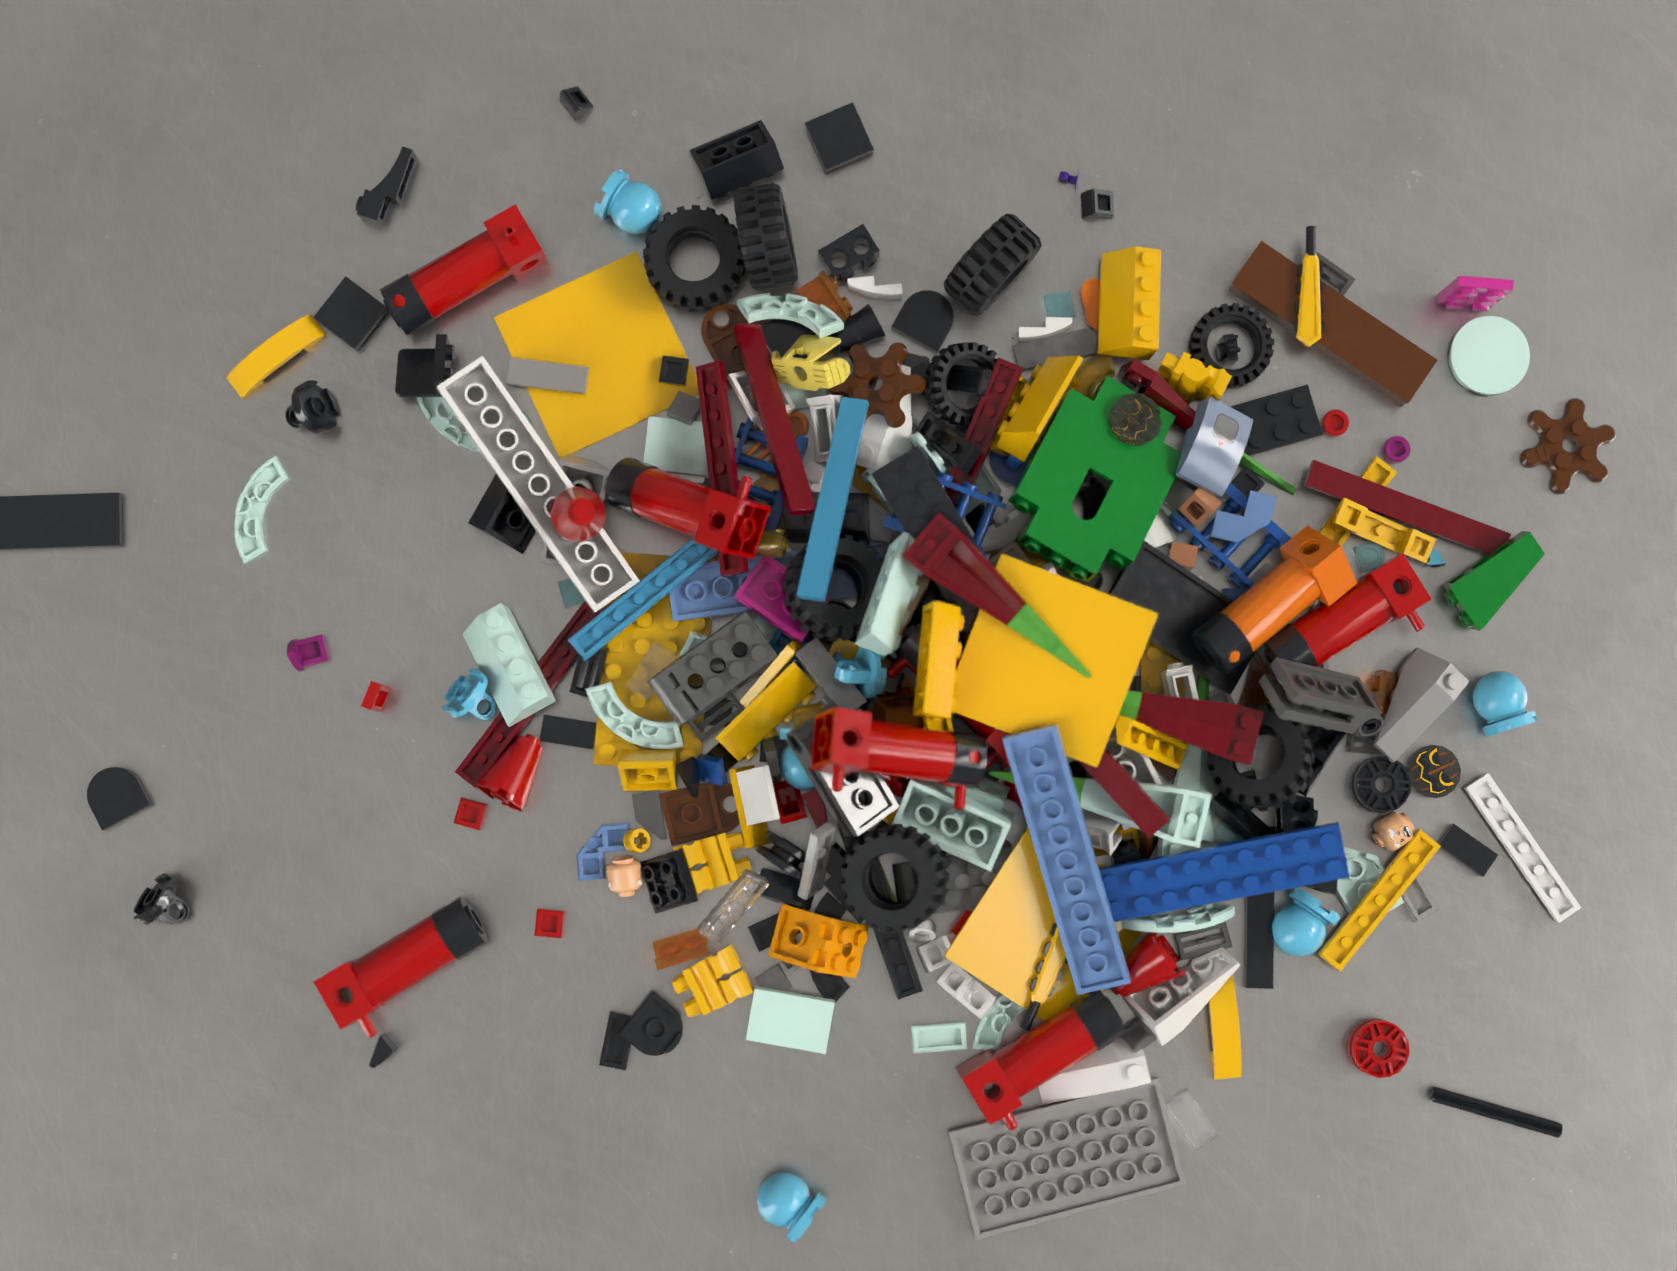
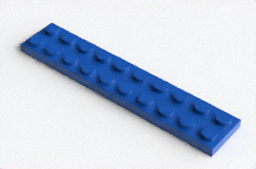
M1338 822L1099 868L1114 922L1350 877Z

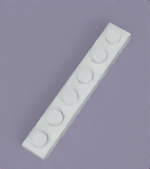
M1485 773L1464 787L1555 922L1560 923L1579 910L1581 906L1490 774Z

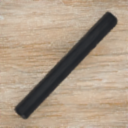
M1433 1087L1430 1093V1100L1439 1104L1557 1138L1562 1134L1563 1125L1559 1122L1438 1087Z

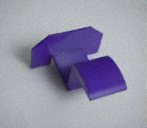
M1060 171L1059 179L1066 180L1067 183L1076 184L1075 188L1077 190L1081 173L1079 171L1077 176H1072L1068 172Z

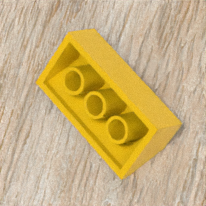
M1135 246L1102 253L1097 354L1150 360L1158 350L1161 276L1160 249Z
M1047 357L1043 366L1037 364L1030 376L1034 380L1033 383H1026L1019 397L1023 398L1022 402L1018 403L1015 401L1008 414L1012 419L1010 422L1004 420L997 435L1001 436L996 445L998 448L1025 462L1081 364L1082 357Z
M937 601L923 606L913 716L948 719L951 718V713H955L956 697H953V688L957 686L959 680V670L955 669L956 658H960L962 649L961 642H958V635L964 626V615H960L961 607Z
M792 662L716 739L739 762L743 759L746 762L750 761L759 752L756 747L763 739L774 737L778 733L775 728L781 722L786 725L796 716L797 713L794 710L801 703L806 706L816 696L813 692L816 686Z

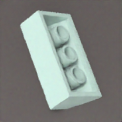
M903 532L888 547L855 643L860 647L883 656L888 655L893 650L896 651L900 644L902 636L898 633L901 625L904 626L910 614V610H907L909 601H913L917 594L918 586L915 585L917 577L923 574L902 556L915 541L906 532Z
M500 603L478 615L465 630L463 636L480 671L488 677L487 685L508 727L556 702L511 610Z
M911 778L892 825L902 824L906 828L908 826L918 828V833L923 834L925 832L931 836L929 841L933 845L937 843L942 850L991 872L1016 814L1003 808L999 810L969 796L965 798V808L963 810L955 809V790L941 786L936 782Z

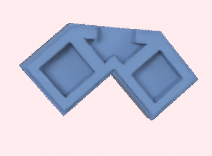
M1250 490L1244 516L1217 510L1211 536L1239 542L1271 522L1277 497Z
M629 823L608 824L599 827L577 853L578 881L606 879L604 852L626 850L623 845V838L625 833L630 830Z

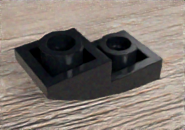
M761 869L755 895L810 911L814 898L813 895L804 900L798 896L800 879L773 870Z

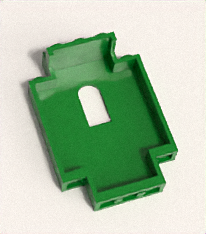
M1106 376L1098 385L1091 399L1070 388L1060 400L1008 500L1018 511L1031 514L1027 524L1018 532L1014 540L1024 550L1040 555L1046 563L1052 562L1053 566L1066 570L1070 577L1080 581L1089 582L1095 577L1105 558L1115 567L1125 569L1134 562L1176 477L1181 452L1163 442L1176 416L1109 376ZM1135 398L1140 403L1142 409L1139 415L1130 417L1139 423L1138 416L1145 413L1143 402L1151 409L1154 418L1151 419L1153 423L1150 420L1147 421V431L1150 434L1147 432L1137 434V438L1143 441L1136 439V442L1124 440L1118 434H1129L1130 427L1137 425L1128 418V430L1118 432L1112 428L1116 425L1112 416L1118 423L1126 419L1127 417L1116 407L1129 415L1131 405L1123 400L1133 403ZM1090 469L1112 483L1095 517L1091 520H1082L1074 514L1072 503Z

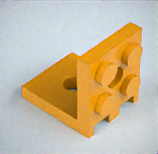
M781 904L768 957L820 973L856 978L861 965L860 960L867 941L869 927L864 924L831 918ZM800 930L802 933V939L797 944L795 936L796 933Z

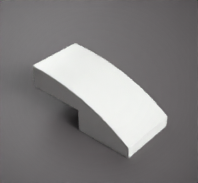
M874 276L847 279L848 290L855 294L880 300H902L901 283L875 286Z
M1046 317L1043 327H1019L1017 343L1061 334L1071 327L1072 318Z
M952 932L916 947L926 973L952 962L944 957L956 938V935Z
M954 962L950 964L937 980V983L980 1019L997 999L995 995Z

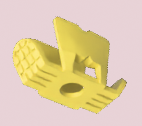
M801 335L782 358L778 351H773L771 360L777 381L779 383H787L792 388L817 391L820 388L829 389L843 383L850 373V366L843 358H833L826 362L816 361L840 344L841 339L827 336L820 339L817 335ZM795 354H799V355H804V354H806L808 357H807V359H805V358H796V357H793V356H794ZM795 366L802 368L798 374L795 372Z

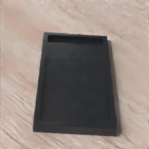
M1143 541L1134 562L1125 569L1122 568L1107 593L1158 613L1148 642L1178 662H1183L1184 666L1193 665L1192 670L1227 694L1233 692L1256 652L1255 650L1249 658L1228 675L1219 672L1205 659L1194 643L1192 633L1216 613L1221 612L1230 605L1233 600L1146 541Z

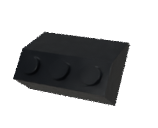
M762 120L689 150L711 200L724 197L729 192L740 187H748L753 182L764 177L774 176L778 171L784 169L776 144Z
M495 474L468 524L523 554L536 530L500 478Z
M811 492L817 507L820 492ZM849 493L839 538L844 534L853 535V541L857 542L859 539L867 542L866 545H870L869 493ZM784 503L785 530L790 542L808 543L815 512L813 514L788 516Z

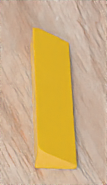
M1118 714L1115 722L1118 744L1172 768L1180 769L1188 748L1187 744L1131 718Z

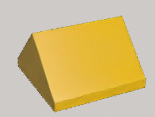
M676 749L621 751L618 760V770L623 791L677 790Z

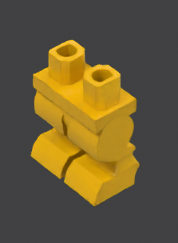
M1169 352L1166 353L1157 372L1187 404L1196 399L1203 401L1209 396L1218 401L1221 399L1232 377L1224 368L1216 369L1212 365L1205 368L1201 361L1194 358L1190 359L1191 355L1186 352L1182 354L1181 358Z
M723 833L694 841L691 845L685 844L673 847V851L683 849L688 868L696 864H706L705 867L698 871H689L696 895L703 890H711L739 880V876L752 871L748 857L734 861L731 853L732 850L745 846L741 833L728 835Z
M732 943L721 949L717 955H710L684 969L682 974L671 982L677 994L691 989L695 997L683 1003L688 1017L701 1013L706 1015L711 1011L732 1003L738 997L742 998L754 992V987L744 968L735 972L729 979L719 981L723 974L731 973L742 967V963Z

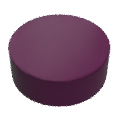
M1401 436L1389 438L1382 446L1383 457L1390 463H1401L1410 454L1409 442Z

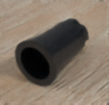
M868 303L857 313L843 321V330L827 337L841 339V343L833 348L837 356L844 351H850L853 345H863L886 335Z

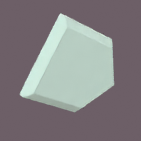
M1344 847L1350 877L1338 879L1336 893L1346 911L1350 914L1385 868L1376 855ZM1402 897L1398 899L1390 911L1405 903Z

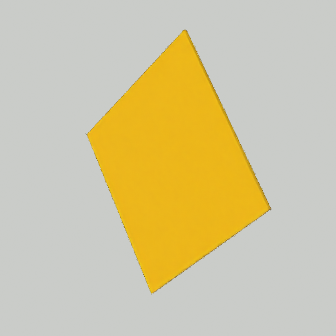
M637 251L494 317L512 358L589 367L586 395L526 387L559 458L567 454L571 455L646 420L649 416H654L669 409L678 391L693 397L699 395L697 377L690 362L686 387L659 383L662 356L688 358L655 289L648 280L645 267Z
M1001 553L996 569L1091 674V678H1087L1031 640L980 609L957 668L959 670V680L957 686L953 688V697H956L955 712L1010 734L1057 723L1066 756L1098 767L1158 613Z
M1028 827L944 955V957L1026 1010L1030 1003V983L1032 979L1037 977L1036 967L1038 962L1044 958L1042 951L1045 943L1051 939L1049 933L1053 923L1056 922ZM1097 862L1099 868L1105 867L1099 862ZM1122 920L1116 921L1114 923L1124 957H1126L1142 931L1123 928ZM1068 963L1062 967L1063 974L1060 980L1054 983L1055 990L1052 996L1048 997L1040 1005L1036 1014L1044 1022L1068 1008L1071 1003L1088 994L1077 995Z

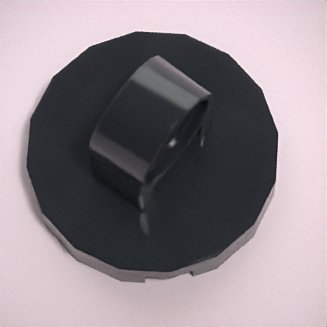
M309 380L294 388L292 405L285 411L286 421L292 428L305 427L307 430L318 434L325 433L336 426L335 416L339 414L336 400L327 388L322 389L316 385L319 382Z
M163 873L154 879L157 884L152 890L148 887L144 890L134 908V913L137 914L134 916V919L143 925L150 924L156 918L169 925L181 923L188 918L189 908L187 904L174 895L177 888L176 879L169 874ZM171 905H176L179 908L180 916L178 919L170 916L169 909Z

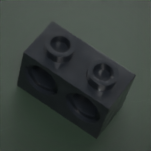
M864 224L818 250V258L834 283L839 280L842 283L847 281L848 278H852L855 275L854 271L861 267L867 269L873 266L878 261L876 258L880 254L879 248ZM858 244H864L869 250L865 254H858L854 248ZM841 257L846 261V264L841 268H837L832 265V260Z
M1295 795L1297 799L1290 803L1289 800L1282 802L1283 807L1275 810L1276 834L1315 826L1318 810L1314 809V798Z

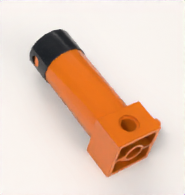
M1308 525L1282 545L1279 549L1284 558L1283 562L1192 633L1194 643L1205 659L1219 672L1228 675L1249 658L1257 648L1316 600H1320L1330 606L1354 587L1357 581L1341 545Z

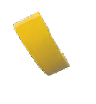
M308 314L262 343L245 357L227 375L226 379L240 397L244 399L264 383L263 379L303 349L306 351L327 334L313 316Z
M1346 498L1342 499L1333 521L1337 526L1358 537L1395 553H1403L1405 557L1425 564L1436 541L1431 536L1415 529L1404 527Z
M1231 975L1208 1002L1214 1079L1241 1077L1242 1071L1238 1008L1233 975Z

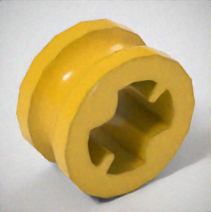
M642 828L628 830L623 838L625 849L631 853L645 852L651 842L649 833ZM634 837L640 838V844L634 843Z

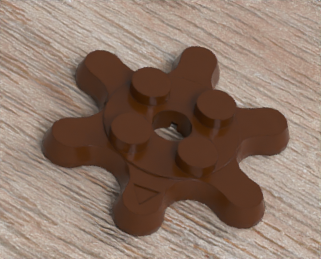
M893 343L886 354L878 358L870 356L868 349L864 345L856 344L849 351V358L854 364V371L843 383L829 388L828 391L831 395L868 400L869 407L866 420L873 414H880L884 416L886 423L890 427L898 428L904 424L906 419L905 413L900 408L901 399L907 394L922 393L927 384L925 378L921 375H906L902 372L901 364L908 354V350L903 343ZM876 378L883 380V385L879 390L874 391L869 388L871 382L876 380Z
M1578 398L1570 399L1566 403L1564 415L1560 419H1551L1542 410H1534L1528 416V424L1538 432L1539 442L1535 447L1523 450L1520 455V461L1522 465L1528 468H1533L1537 465L1549 467L1552 472L1550 487L1556 494H1564L1569 490L1571 478L1576 473H1583L1591 481L1597 483L1604 481L1608 476L1606 466L1598 460L1596 455L1597 449L1601 445L1609 444L1615 439V430L1610 425H1601L1596 428L1589 427L1583 418L1585 404ZM1565 438L1576 443L1573 452L1564 450L1563 441Z

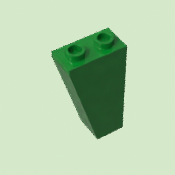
M1521 531L1443 584L1442 586L1446 590L1444 596L1453 607L1457 606L1461 612L1459 618L1466 628L1471 627V629L1480 631L1545 553L1531 532Z

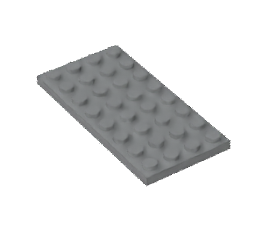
M1158 1077L1151 1078V1083L1066 1100L1012 1114L1018 1123V1127L1012 1131L1008 1130L1002 1118L992 1125L986 1121L948 1131L976 1240L1187 1185Z

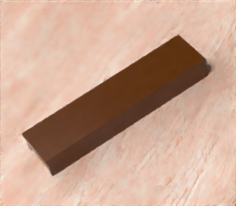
M1261 241L1232 282L1229 291L1296 336V333L1293 331L1294 320L1298 317V314L1295 312V302L1299 299L1296 288L1297 283L1301 281V277L1298 275V265ZM1323 283V293L1320 295V299L1324 302V312L1321 314V319L1324 321V332L1321 334V339L1311 345V347L1398 406L1402 407L1406 403L1408 404L1438 360Z

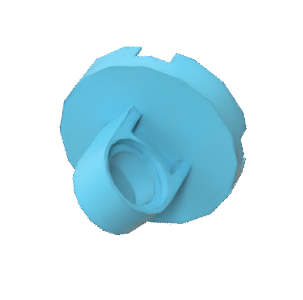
M859 647L855 659L837 662L834 676L837 680L844 683H856L857 689L865 698H876V694H882L886 684V668H881L880 658L885 657Z
M472 668L468 670L470 675L466 678L462 675L459 676L450 686L444 697L448 703L443 705L442 708L453 718H459L469 712L477 718L486 720L494 715L496 703L492 697L485 693L488 677L478 668ZM481 700H486L488 702V709L485 713L479 714L477 705Z

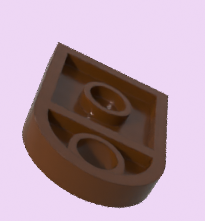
M722 304L714 307L706 314L701 325V335L714 362H724L726 384L729 390L733 388L727 379L728 374L745 371L733 328L736 324L749 323L738 306ZM724 313L729 317V321L725 326H718L714 323V317L717 314Z
M707 782L699 784L698 797L696 798L691 796L687 788L660 793L671 846L728 833L740 824L738 811L728 812L723 806L724 800L727 797H734L732 784L728 782L722 786Z

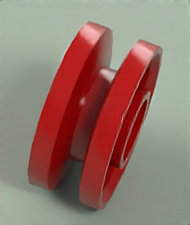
M1378 1018L1366 1019L1357 1024L1351 1031L1347 1042L1348 1055L1353 1065L1360 1071L1377 1078L1391 1077L1400 1072L1406 1065L1410 1053L1409 1041L1404 1031L1397 1025ZM1381 1041L1383 1050L1380 1054L1375 1055L1373 1047L1375 1043Z

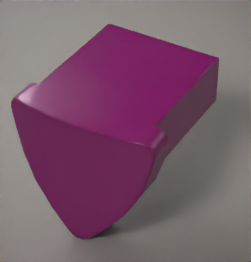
M322 634L301 640L293 639L288 643L287 656L291 664L298 671L305 670L304 667L330 661L325 637Z

